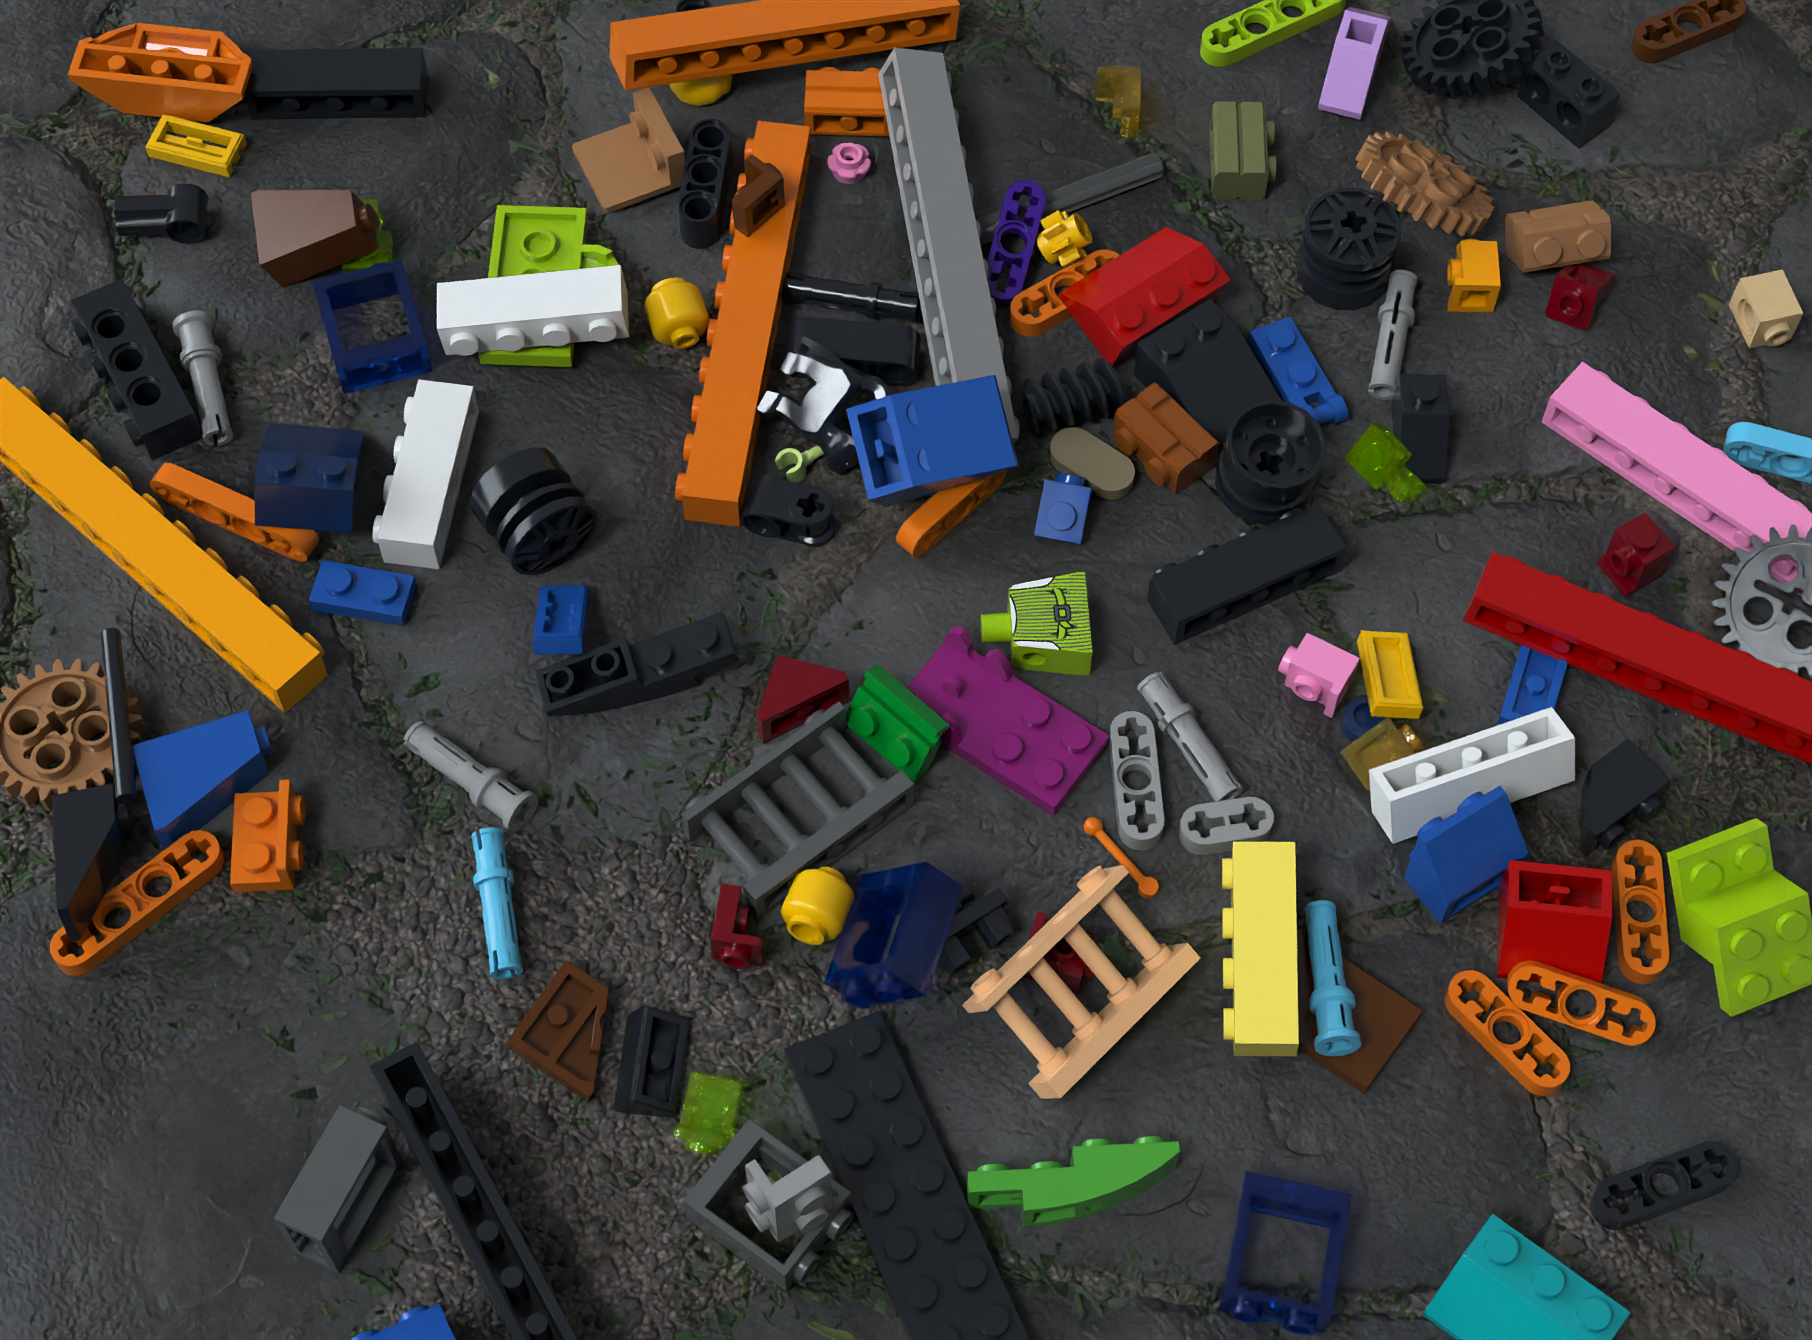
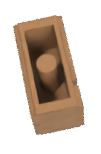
M1593 200L1531 210L1528 214L1525 211L1506 214V255L1522 273L1610 259V216L1603 209H1600V206Z

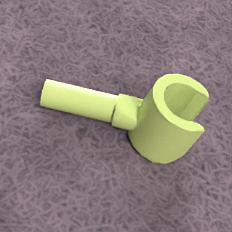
M814 446L802 453L796 449L787 448L777 454L775 462L778 470L785 469L790 464H797L786 472L788 481L798 483L806 476V466L813 463L815 459L824 455V453L818 446Z

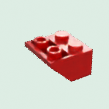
M1509 860L1499 883L1497 978L1507 979L1509 972L1515 965L1523 961L1532 960L1602 983L1612 921V871ZM1531 974L1528 981L1539 982V975ZM1561 981L1555 982V984L1562 985L1564 983Z

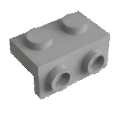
M819 1155L773 1184L755 1159L745 1165L747 1184L742 1188L749 1201L745 1204V1208L760 1232L769 1229L779 1243L799 1229L802 1233L815 1229L828 1218V1211L833 1208L831 1172Z

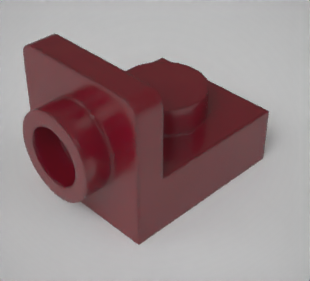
M1586 263L1565 266L1555 276L1545 312L1546 317L1586 330L1591 325L1597 303L1611 291L1616 274Z
M721 883L710 939L712 959L719 960L723 965L736 969L748 968L750 965L762 966L764 956L763 939L746 935L750 918V906L742 905V886Z

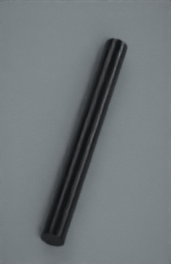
M107 628L101 632V645L115 795L118 803L130 804L136 801L137 796L121 632L116 628Z

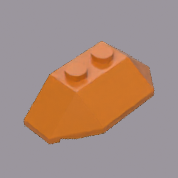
M134 23L108 31L95 39L88 37L79 40L68 77L70 81L122 113L162 117L163 114L190 121L210 122L243 99L253 63L252 59L246 53L244 54L223 32Z

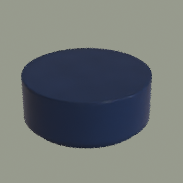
M1362 695L1348 702L1344 709L1341 726L1346 737L1353 743L1361 746H1374L1386 739L1393 718L1372 717L1367 695Z

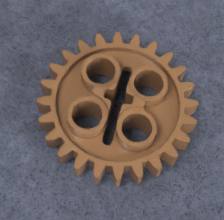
M1377 131L1374 136H1368L1355 158L1358 161L1356 168L1363 171L1361 177L1373 182L1370 188L1385 195L1383 197L1385 202L1396 203L1398 205L1397 211H1408L1412 214L1414 221L1418 222L1422 219L1432 229L1440 226L1447 234H1451L1452 230H1454L1461 236H1464L1466 232L1475 235L1476 231L1480 232L1494 209V206L1491 205L1493 199L1485 194L1487 188L1475 184L1478 180L1476 176L1467 174L1464 171L1466 168L1464 165L1452 163L1450 155L1441 156L1437 153L1434 146L1428 148L1417 138L1412 141L1401 133L1397 138L1389 131H1386L1385 135Z
M76 658L70 670H65L60 659H56L53 665V672L46 673L43 667L37 664L35 665V678L29 680L26 676L19 673L16 675L20 685L19 688L16 690L5 686L1 688L6 701L0 703V785H3L9 797L14 798L20 794L25 805L28 807L33 805L40 797L45 810L50 811L53 807L52 795L107 785V781L110 778L114 779L105 677L100 663H94L86 672L81 659ZM126 683L131 745L143 742L139 732L146 730V725L142 716L139 715L143 712L137 698H133V691L130 685ZM79 699L74 705L63 707L67 702ZM37 727L33 732L21 735L26 729ZM98 733H106L101 739L89 741ZM132 752L133 765L137 766L134 753ZM64 760L59 767L47 770L52 763Z

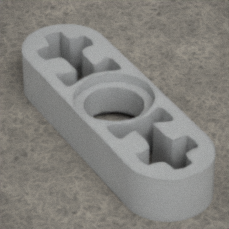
M1127 711L1115 717L1109 734L1118 834L1121 841L1129 848L1148 850L1158 844L1164 827L1155 730L1152 721L1146 715L1136 711ZM1126 729H1134L1135 735L1139 737L1137 755L1129 756V740L1127 736H1124ZM1138 770L1144 772L1149 777L1150 784L1145 789L1132 790L1124 784L1122 777L1129 771ZM1144 805V822L1149 825L1146 833H1139L1137 826L1134 825L1136 806Z

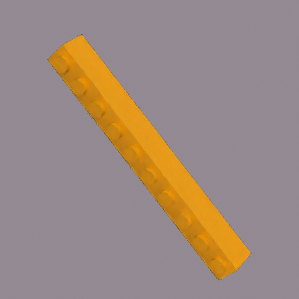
M5 377L0 379V462L284 713L289 711L328 676L322 659L325 651L313 636L307 632L302 636L291 627L292 622L277 605L272 604L270 607H267L258 599L260 598L258 591L245 577L239 576L235 579L226 571L228 570L227 565L214 550L207 548L203 551L195 544V537L183 523L178 520L171 523L163 516V509L148 493L140 496L132 489L133 484L121 469L117 466L109 469L101 462L102 457L90 442L85 439L78 442L71 436L70 428L60 416L54 412L48 416L40 409V402L29 389L24 386L17 389Z

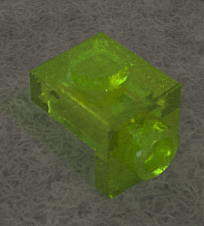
M699 1070L691 1071L681 1120L679 1124L675 1125L673 1137L686 1140L684 1147L699 1153L715 1154L716 1147L725 1148L733 1139L745 1081Z

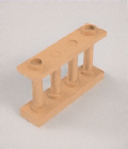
M1124 865L1104 869L1101 866H1097L1083 876L1077 883L1080 891L998 971L993 968L981 975L970 988L974 994L962 1005L968 1013L988 1011L993 1007L1039 1061L1037 1068L1040 1072L1028 1084L1041 1099L1061 1098L1200 959L1188 943L1168 946L1165 943L1159 944L1114 891L1113 888L1129 873ZM1097 904L1104 909L1144 957L1142 964L1145 968L1133 980L1131 977L1125 979L1078 923ZM1063 937L1109 991L1107 998L1110 1002L1098 1014L1096 1012L1089 1013L1043 958ZM1027 972H1029L1074 1026L1072 1033L1075 1037L1063 1049L1052 1046L1007 992Z

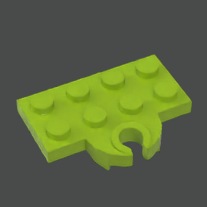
M497 205L488 278L615 266L619 264L613 257L612 250L601 245L585 244L588 224L587 208ZM567 343L563 346L525 347L516 351L478 352L480 364L572 367L575 343Z

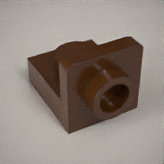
M753 154L744 160L746 184L737 191L732 199L734 227L747 238L785 206L784 179L782 174L774 165L762 162Z

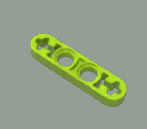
M1347 0L1261 1L1205 28L1201 38L1200 55L1207 64L1215 67L1231 65L1338 16L1345 9ZM1288 6H1294L1302 10L1304 14L1299 17H1289L1282 13L1281 10ZM1250 23H1260L1267 28V31L1261 34H1254L1249 32L1245 26Z

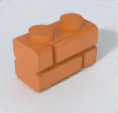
M824 67L819 70H806L804 117L805 126L811 127V135L890 137L878 76L880 69L868 68L863 71H840L834 67Z

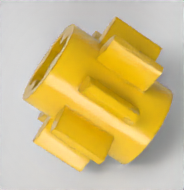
M1058 210L1040 220L1045 230L1037 234L1036 241L1042 255L1050 264H1055L1059 261L1061 266L1065 267L1087 256L1083 248L1092 243V236L1087 224L1079 214L1075 213L1069 216L1067 211L1060 212Z

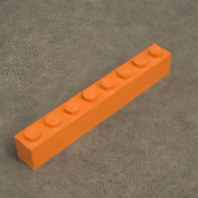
M758 0L615 21L610 24V60L626 91L892 50L894 47L905 48L956 40L960 3L958 0Z

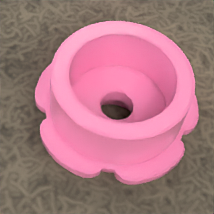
M854 143L837 145L833 148V154L829 155L827 160L828 167L832 171L833 176L839 182L845 184L860 182L871 167V160L868 159V150L864 146Z

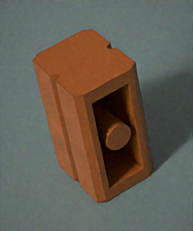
M1157 383L1151 384L1140 392L1137 398L1133 397L1118 408L1115 413L1113 438L1118 448L1126 455L1134 454L1144 463L1145 471L1149 478L1159 486L1165 484L1174 494L1178 495L1193 484L1196 478H1201L1217 464L1220 443Z

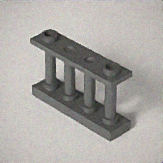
M837 702L827 710L820 709L807 718L801 729L710 794L702 793L696 796L687 805L685 812L681 814L684 835L690 842L708 831L748 877L746 884L743 885L745 905L750 906V912L757 920L785 900L795 876L799 872L806 869L831 867L914 806V783L902 770L890 779L886 777L880 778L841 735L846 731L845 707L840 702ZM824 746L866 792L864 798L850 808L848 806L841 807L802 763ZM785 774L827 820L825 826L811 836L808 834L802 835L763 791ZM746 802L787 848L786 854L772 865L769 863L762 864L724 820L726 816Z

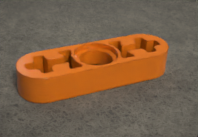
M1097 250L1020 292L1011 302V327L1020 335L1034 337L1068 320L1072 315L1058 298L1055 291L1062 286L1075 284L1120 255L1112 250ZM1027 309L1030 313L1039 311L1038 317L1034 318L1031 314L1022 316L1023 310Z
M1007 470L938 491L903 523L896 535V543L914 558L921 557L999 488L1006 477Z
M1630 840L1619 848L1611 866L1618 966L1628 980L1637 984H1649L1656 981L1662 975L1669 962L1662 858L1659 851L1649 842ZM1631 857L1638 858L1639 865L1645 867L1640 877V885L1633 886L1636 877L1634 866L1628 864ZM1631 901L1645 902L1651 907L1654 918L1648 922H1638L1630 917L1626 905ZM1648 936L1644 944L1646 957L1653 959L1649 967L1642 966L1641 959L1634 957L1640 947V937Z
M1532 960L1518 963L1508 974L1507 989L1512 1002L1522 1010L1628 1046L1640 1045L1646 1042L1655 1030L1656 1021L1650 1005L1637 995ZM1531 974L1539 975L1540 985L1553 991L1556 988V981L1564 983L1557 992L1556 1007L1552 1008L1548 1006L1551 1003L1550 995L1534 991L1530 998H1526L1523 996L1522 987L1517 984L1520 979L1528 981ZM1575 990H1587L1596 998L1594 1009L1585 1016H1575L1566 1009V999ZM1605 999H1613L1610 1003L1611 1010L1623 1015H1628L1631 1008H1637L1639 1018L1644 1022L1643 1025H1633L1630 1031L1626 1032L1623 1031L1621 1021L1609 1015H1606L1605 1025L1599 1024L1598 1022L1605 1013Z
M1466 970L1456 974L1451 979L1444 998L1446 1009L1451 1016L1530 1093L1537 1096H1551L1557 1093L1563 1087L1570 1073V1062L1564 1051L1487 976L1474 970ZM1474 989L1480 994L1477 1003L1471 1000L1465 1004L1459 999L1462 990L1469 993ZM1491 1006H1494L1496 1009L1490 1013L1486 1022H1480L1479 1020L1483 1012L1488 1013ZM1502 1021L1510 1022L1519 1029L1521 1040L1511 1045L1501 1043L1493 1034V1026ZM1529 1042L1532 1043L1534 1047L1530 1055L1526 1053L1523 1060H1519L1517 1057L1524 1052ZM1549 1062L1554 1066L1551 1076L1545 1074L1540 1078L1534 1073L1537 1063L1542 1066Z

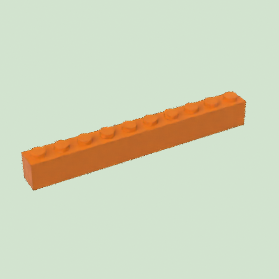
M758 121L755 137L747 138L744 160L753 154L762 162L774 165L782 174L784 179L785 206L748 238L735 229L732 209L730 236H734L733 245H725L722 260V271L727 272L725 282L718 281L715 292V309H719L718 319H710L708 325L707 346H712L710 357L703 356L700 364L699 383L704 384L702 395H694L692 403L691 421L696 423L694 434L687 433L684 442L683 460L688 462L686 473H679L676 481L675 500L681 501L683 504L684 520L737 527L741 525L740 520L744 509L761 421L760 411L757 410V407L767 389L783 306V282L786 273L790 269L812 155L810 126ZM740 173L737 191L746 184L745 173Z

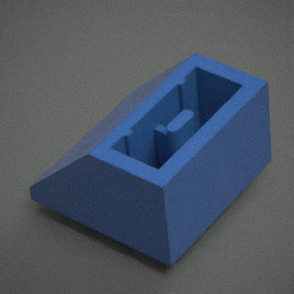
M1501 786L1496 787L1485 795L1481 791L1470 795L1458 806V812L1445 820L1441 816L1435 817L1423 825L1417 832L1418 839L1409 855L1410 862L1404 879L1440 925L1498 889L1509 860L1526 862L1529 852L1508 796Z

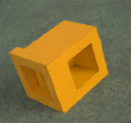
M1477 239L1460 241L1456 246V259H1449L1447 283L1448 286H1452L1447 303L1448 312H1493L1501 287L1497 241H1480Z

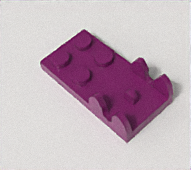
M961 626L951 628L945 636L943 644L907 687L910 692L950 725L940 738L942 746L1052 816L1057 813L1109 745L1110 735L1013 676L1009 660L999 649L989 651L985 657L977 653L973 647L971 636Z

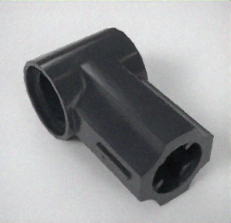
M183 183L171 187L167 195L119 196L115 199L114 203L118 235H166L178 243H197L205 237L208 194L199 186Z

